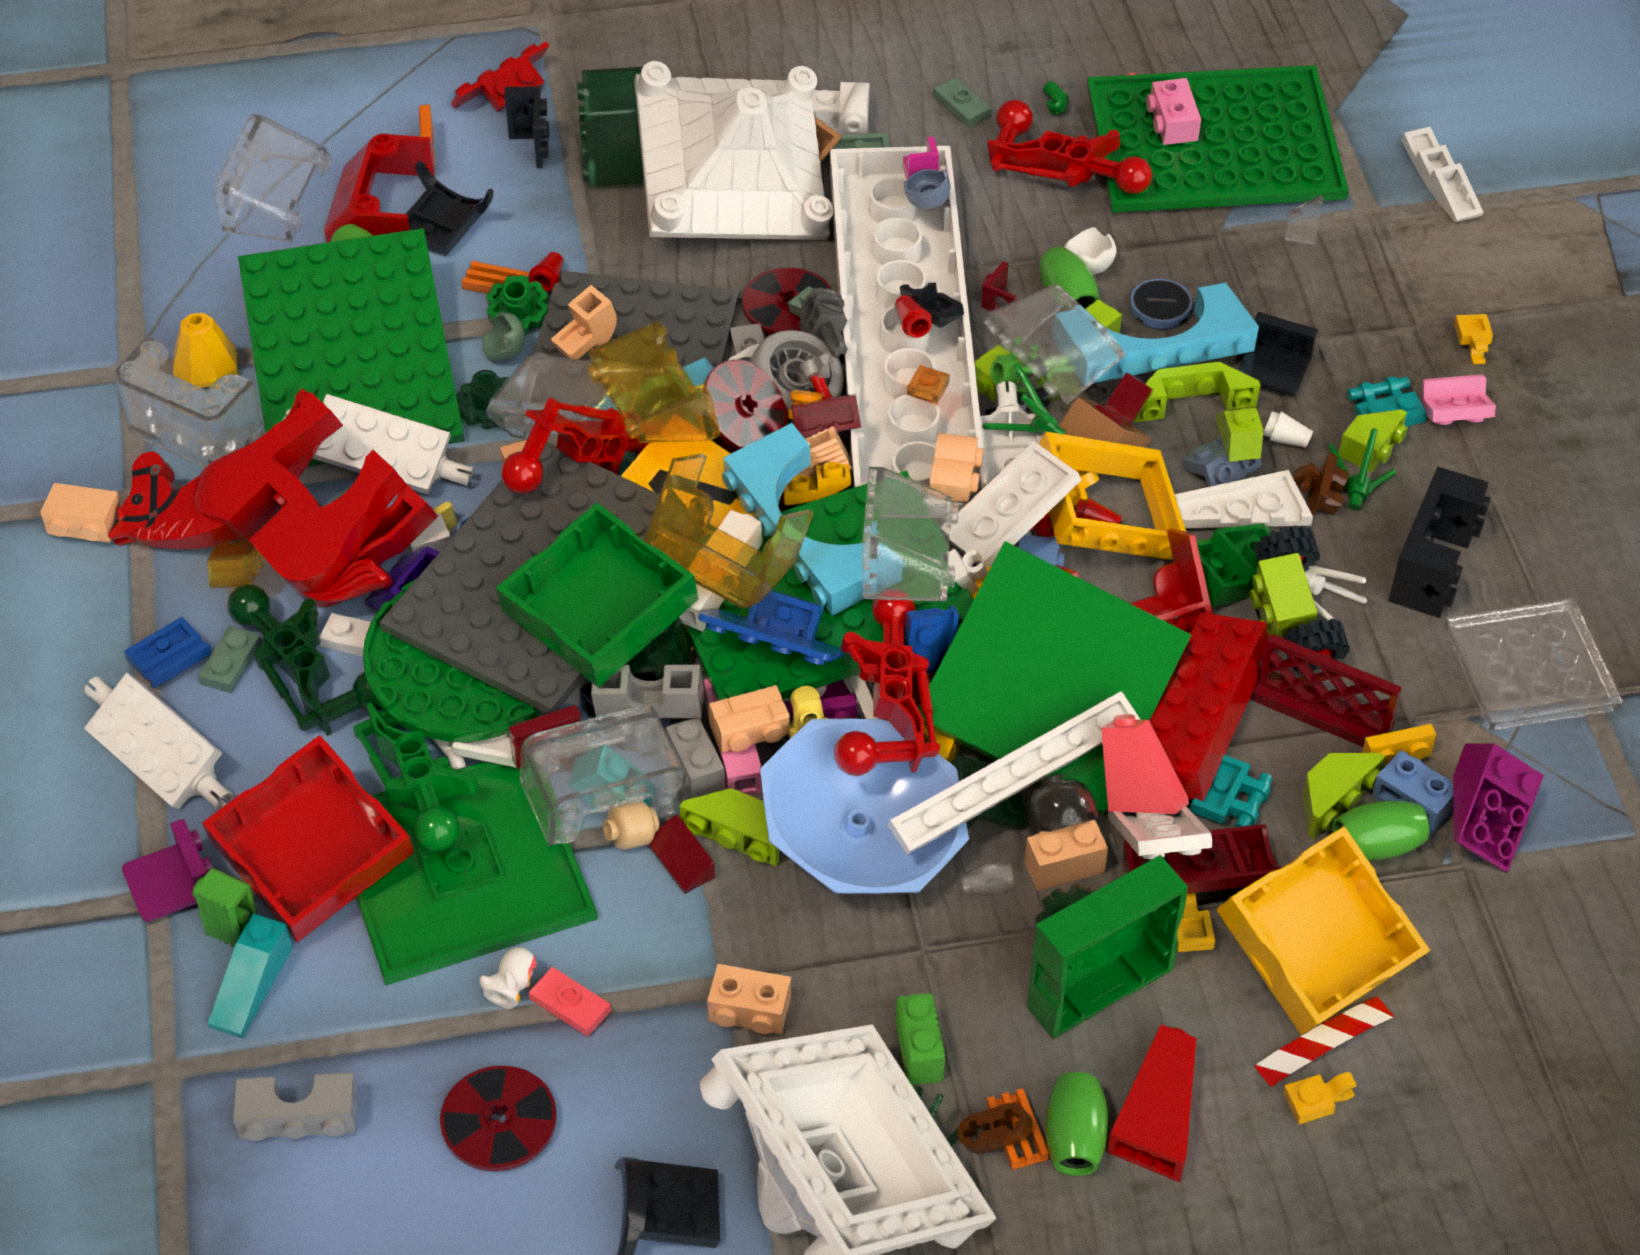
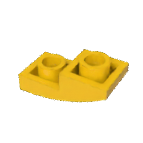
M827 462L824 465H815V477L796 475L783 491L785 505L812 502L833 495L850 486L849 465L839 462Z

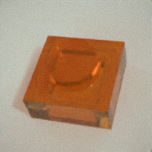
M920 365L907 386V395L937 405L949 385L950 374Z

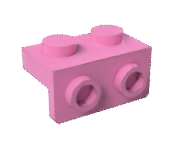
M1483 374L1431 378L1422 381L1421 403L1427 412L1428 418L1436 424L1448 425L1455 420L1481 422L1484 418L1495 417L1496 405L1485 394L1486 377Z

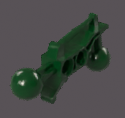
M245 584L237 587L229 595L228 613L233 621L241 626H255L262 634L264 641L254 653L257 666L265 672L279 696L284 699L295 716L300 730L306 731L318 725L329 736L332 734L329 722L361 707L368 711L367 703L372 702L377 711L383 710L369 689L365 671L356 677L352 690L323 704H320L318 701L319 688L330 678L324 656L315 648L321 643L319 633L316 630L319 612L315 600H304L299 611L280 624L270 614V598L265 590L259 586ZM277 663L298 686L307 714L302 716L289 695L290 692L273 667L274 664Z

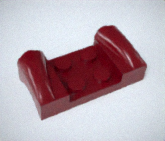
M1266 824L1209 830L1212 836V848H1203L1201 853L1195 855H1182L1179 851L1165 853V857H1163L1188 886L1187 894L1240 887L1245 889L1270 872L1282 868L1277 865L1273 857ZM1124 840L1123 864L1127 873L1152 860L1139 856L1130 844Z

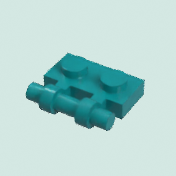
M1396 376L1386 377L1382 382L1373 384L1363 382L1359 383L1355 388L1347 389L1349 401L1359 399L1361 403L1355 406L1354 414L1356 417L1363 414L1402 409L1407 412L1405 426L1426 422L1427 412L1415 391L1404 394L1401 392V390L1410 388V380L1407 376L1401 378ZM1382 394H1386V395H1387L1386 398H1381V399H1377V400H1376V398H1375V396H1378V395H1382Z
M1224 755L1204 802L1194 798L1190 811L1220 824H1224L1229 814L1237 818L1234 827L1255 825L1260 815L1258 809L1261 803L1267 801L1271 793L1270 785L1273 778L1268 773H1260L1258 779L1248 776L1250 764ZM1240 791L1248 794L1249 797L1246 803L1237 799Z

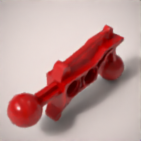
M1015 99L1006 101L997 111L996 122L1000 128V133L996 141L988 140L987 142L993 171L1004 169L1028 173V175L1064 180L1070 187H1074L1080 182L1088 183L1092 175L1096 173L1114 178L1119 189L1127 194H1139L1151 183L1152 169L1146 160L1140 157H1127L1119 163L1104 158L1121 145L1120 135L1117 130H1111L1108 132V135L1087 139L1085 135L1074 138L1047 130L1039 139L1024 143H1014L1017 136L1023 135L1032 126L1033 113L1030 107L1025 102Z
M549 398L543 410L526 411L525 415L535 421L534 426L522 451L509 455L502 463V481L510 491L517 494H527L536 490L543 478V467L539 457L552 430L558 434L556 447L558 450L576 462H592L618 475L625 451H634L638 456L662 429L664 424L653 420L647 421L637 426L634 432H626L625 416L614 408L603 410L584 405L576 406ZM559 409L567 410L582 416L602 419L603 421H571L558 413Z
M898 587L885 588L873 599L872 614L874 620L883 628V643L866 640L855 632H847L843 637L840 647L843 652L851 655L854 662L858 663L861 669L860 678L863 681L874 682L873 716L889 721L904 738V741L876 742L874 738L865 732L851 731L845 733L834 746V760L838 768L847 775L862 776L868 774L877 763L908 761L910 771L916 772L922 758L936 757L940 751V745L936 742L932 718L933 707L927 677L929 661L925 657L912 652V646L904 645L906 613L915 611L916 606L913 597L906 590ZM912 677L917 678L929 743H924V719L912 698Z

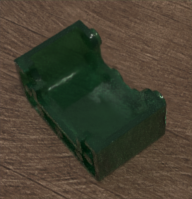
M643 67L582 70V82L577 83L578 101L584 100V105H578L580 123H585L580 125L582 162H588V164H582L584 182H590V187L644 184L634 83L636 74H641Z

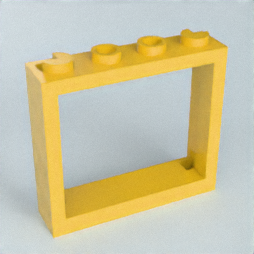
M1045 432L1038 444L1072 469L1139 479L1155 529L1077 518L1070 493H1068L1048 512L1057 544L1173 560L1167 530L1174 528L1186 532L1161 451Z

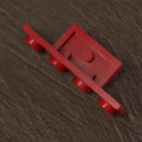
M547 41L539 46L532 44L523 50L520 57L516 59L513 56L509 57L494 72L489 69L477 78V82L471 85L469 82L464 83L455 90L456 96L451 105L455 109L479 94L484 93L495 110L499 112L506 108L505 87H542L545 81L532 63L541 59L550 45Z

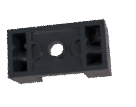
M1437 466L1399 556L1388 602L1437 618L1441 617L1445 606L1452 607L1457 593V588L1452 587V585H1458L1463 571V566L1458 565L1461 551L1434 543V540H1442L1468 549L1472 538L1480 537L1485 519L1479 517L1480 515H1486L1491 501V497L1485 496L1489 482Z

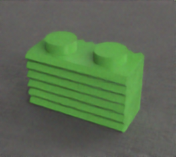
M211 868L205 877H201L196 882L193 888V897L196 898L199 918L202 919L206 936L212 935L213 939L218 938L219 942L224 941L225 945L230 943L231 947H235L252 914L258 915L257 909H255L256 905H254L255 901H253L254 897H252L253 893H251V885L215 868Z
M926 993L900 996L896 999L895 1022L905 1076L911 1085L941 1082L944 1079L945 1054L938 1015L936 1014L937 1009L935 1008L934 995Z

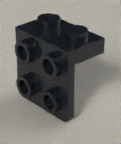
M540 86L505 87L504 96L509 139H534L537 168H543V159L549 158L548 141H544V139H549L550 136L549 121L543 118L548 113L547 98H541Z
M1258 312L1254 319L1259 326L1255 349L1253 352L1245 353L1238 371L1259 380L1261 388L1294 396L1312 360L1318 329Z

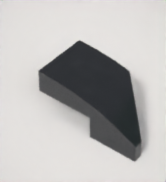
M936 282L928 283L922 289H913L909 287V284L900 286L901 295L910 296L927 310L932 317L931 323L939 328L964 315L963 304L944 293H938Z

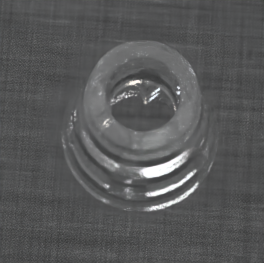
M1001 858L966 873H961L965 895L1008 894L1007 890L1016 888L1010 860L1001 862Z

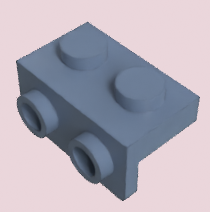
M1220 434L1216 440L1207 445L1196 447L1192 454L1182 459L1184 470L1205 476L1208 487L1238 481L1262 465L1260 459L1228 462Z

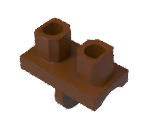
M1330 452L1326 455L1325 463L1322 466L1315 468L1313 463H1307L1306 466L1298 467L1294 472L1293 479L1296 485L1300 487L1302 492L1308 493L1306 504L1312 516L1318 509L1334 515L1343 502L1344 496L1330 488L1340 492L1348 480L1349 472L1336 467L1338 456Z

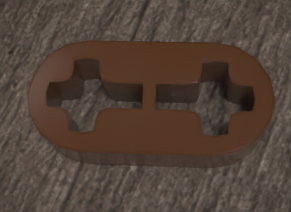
M1007 1103L964 1118L958 1127L957 1136L959 1141L970 1152L983 1154L1025 1140L1031 1133L1032 1119L1020 1105ZM1016 1116L1019 1120L1015 1122V1129L1010 1130L1007 1125L1011 1124V1117ZM980 1127L983 1132L979 1133V1140L974 1141L971 1137L975 1135V1129Z

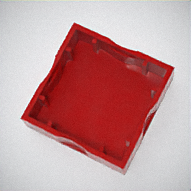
M321 735L278 765L274 772L264 781L242 792L202 822L209 840L241 878L251 885L250 888L279 922L287 924L289 934L297 943L414 853L410 836L381 803L359 785L351 769Z

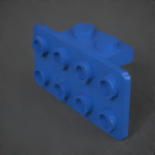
M756 586L748 617L721 609L703 611L698 616V620L706 622L705 628L719 633H726V630L739 633L738 639L749 643L758 644L759 640L772 643V650L784 654H791L792 651L805 654L804 660L814 664L824 665L825 661L833 662L834 659L842 658L845 655V652L840 647L815 640L824 609L823 605L763 586Z

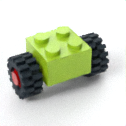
M1294 525L1290 529L1286 527L1280 528L1281 531L1279 532L1273 530L1269 532L1270 536H1262L1260 538L1261 541H1257L1254 547L1258 566L1256 574L1252 575L1254 588L1250 590L1249 594L1253 609H1259L1261 616L1259 621L1267 623L1268 635L1274 634L1337 661L1338 659H1344L1346 654L1350 652V647L1341 621H1336L1333 618L1327 621V618H1323L1316 622L1317 610L1305 575V571L1309 570V566H1315L1317 564L1316 561L1320 560V553L1312 529H1307L1306 526L1298 528L1297 525ZM1311 663L1308 664L1313 671L1319 667ZM1297 666L1292 667L1295 671L1299 670Z

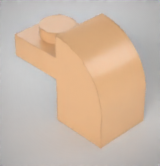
M592 285L568 304L574 320L551 338L553 346L573 363L593 346L601 350L610 340L616 327L617 316L612 302Z

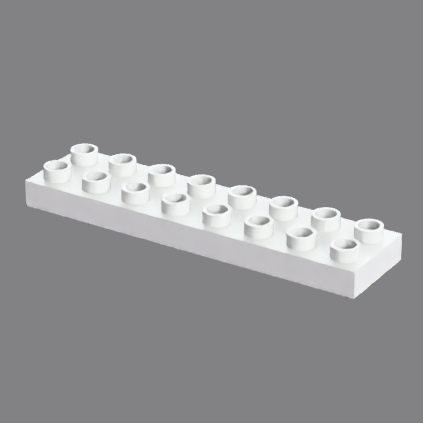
M927 146L830 149V181L832 205L834 208L833 223L838 293L841 294L844 300L843 311L848 320L841 333L848 348L846 354H843L846 395L856 394L861 428L848 430L850 458L853 469L851 470L852 488L907 470L932 521L939 531L968 503L929 498L930 478L938 434L978 437V448L984 449L950 146H937L939 153L938 171H946L951 186L947 200L941 206L934 209H919L908 201L904 190V181L907 180L903 169V157L909 154L927 152ZM936 282L938 293H944L963 304L964 315L942 328L932 324L930 331L920 338L908 336L903 332L895 308L896 300L902 296L900 293L901 285L909 284V287L913 289H922L928 283ZM984 453L982 467L975 468L974 472L980 474L978 492L971 493L970 501L988 484Z

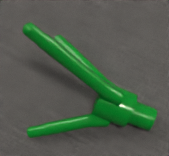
M1014 364V369L1030 396L1029 398L1027 394H1022L1021 399L1035 414V417L1030 424L983 423L982 428L985 430L1028 431L1037 434L1039 432L1045 434V432L1065 434L1066 430L1056 424L1057 420L1043 406L1020 364Z
M1375 428L1371 429L1359 474L1353 475L1352 478L1349 474L1346 482L1347 495L1350 498L1348 508L1354 511L1361 509L1362 502L1367 499V496L1374 489L1396 474V471L1391 469L1373 482L1366 476L1377 435V429ZM1329 444L1330 453L1338 456L1336 461L1337 467L1348 472L1334 444Z

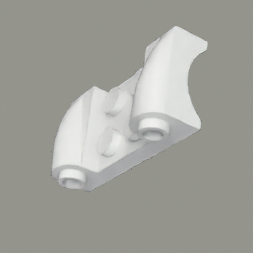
M841 82L840 91L814 90L812 95L813 113L817 119L840 135L868 134L869 83Z

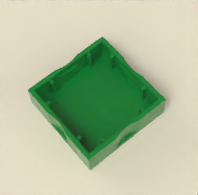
M598 502L564 529L549 547L531 557L496 587L503 613L598 688L699 600L695 577L691 572L660 549L640 539L630 526Z
M1161 855L1036 924L1027 1008L1052 1039L1059 1037L1097 1015L1114 1002L1135 993L1173 971L1178 946L1177 932L1183 918L1188 886Z

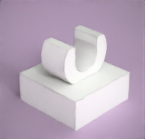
M956 549L943 555L955 581L962 590L968 588L970 594L978 591L979 587L974 578H982L989 571L983 563L972 567L976 561L982 559L977 550L968 551L963 558Z

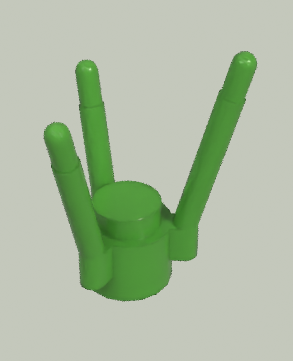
M1036 345L1008 355H997L996 360L991 365L990 375L993 383L998 385L1001 382H1005L1006 390H1009L1008 381L1015 384L1020 381L1014 369V364L1016 363L1020 364L1025 374L1073 371L1074 366L1045 365L1023 367L1020 362L1015 360L1040 351V346ZM1016 385L1017 393H1028L1025 387Z

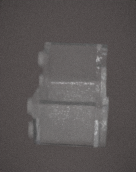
M149 337L115 370V380L130 433L139 439L206 467L212 461L245 447L264 435L254 384L251 380L234 374L225 375L219 378L206 391L160 371V367L168 358L167 348L161 342Z
M640 705L538 732L528 737L522 744L520 782L548 846L558 843H569L575 840L582 831L584 815L605 812L612 807L630 802L638 803L645 798H649V806L654 808L656 814L669 815L680 810L679 806L684 801L686 772L655 708L651 705Z

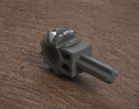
M820 287L814 288L810 295L806 296V301L802 305V311L799 315V329L826 342L831 355L838 358L840 354H846L848 350L841 335L848 321L843 311L844 300L841 294L836 293L835 290Z

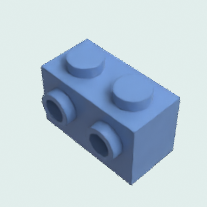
M1400 750L1377 775L1372 797L1378 801L1401 800L1420 804L1428 818L1429 834H1432L1453 811V781L1424 765L1418 758L1412 757Z

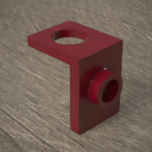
M1002 261L992 274L989 273L983 281L981 307L1013 321L1016 318L1017 296L1003 290L1007 286L1009 263ZM997 297L1003 298L1008 303L1009 309H1003L998 306L995 299Z
M1125 373L1107 403L1096 404L1094 408L1119 425L1131 426L1153 392V389L1130 373Z

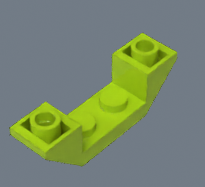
M1221 362L1158 369L1146 382V385L1151 387L1153 392L1133 423L1164 419L1167 399L1220 393L1226 411L1257 407L1260 383L1259 380Z

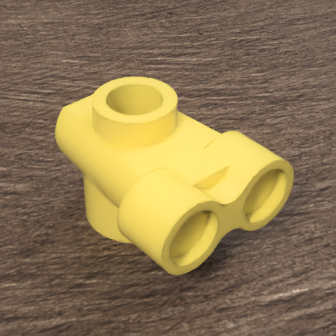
M801 686L792 692L790 700L793 707V722L789 724V739L811 719H828L824 717L820 694L815 688Z

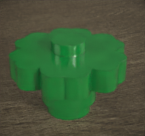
M524 275L517 277L508 276L504 284L495 283L486 296L489 306L487 308L488 319L495 318L499 312L512 313L520 320L525 335L530 332L531 327L540 328L544 316L548 313L546 305L548 303L547 292L539 282L529 283L528 278Z

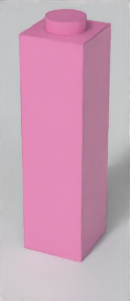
M703 679L704 702L709 719L708 704L716 702L717 699L708 679ZM712 732L717 754L725 769L726 789L733 788L747 795L761 794V763L756 744L750 745L741 752L731 750L721 753L716 737H714Z

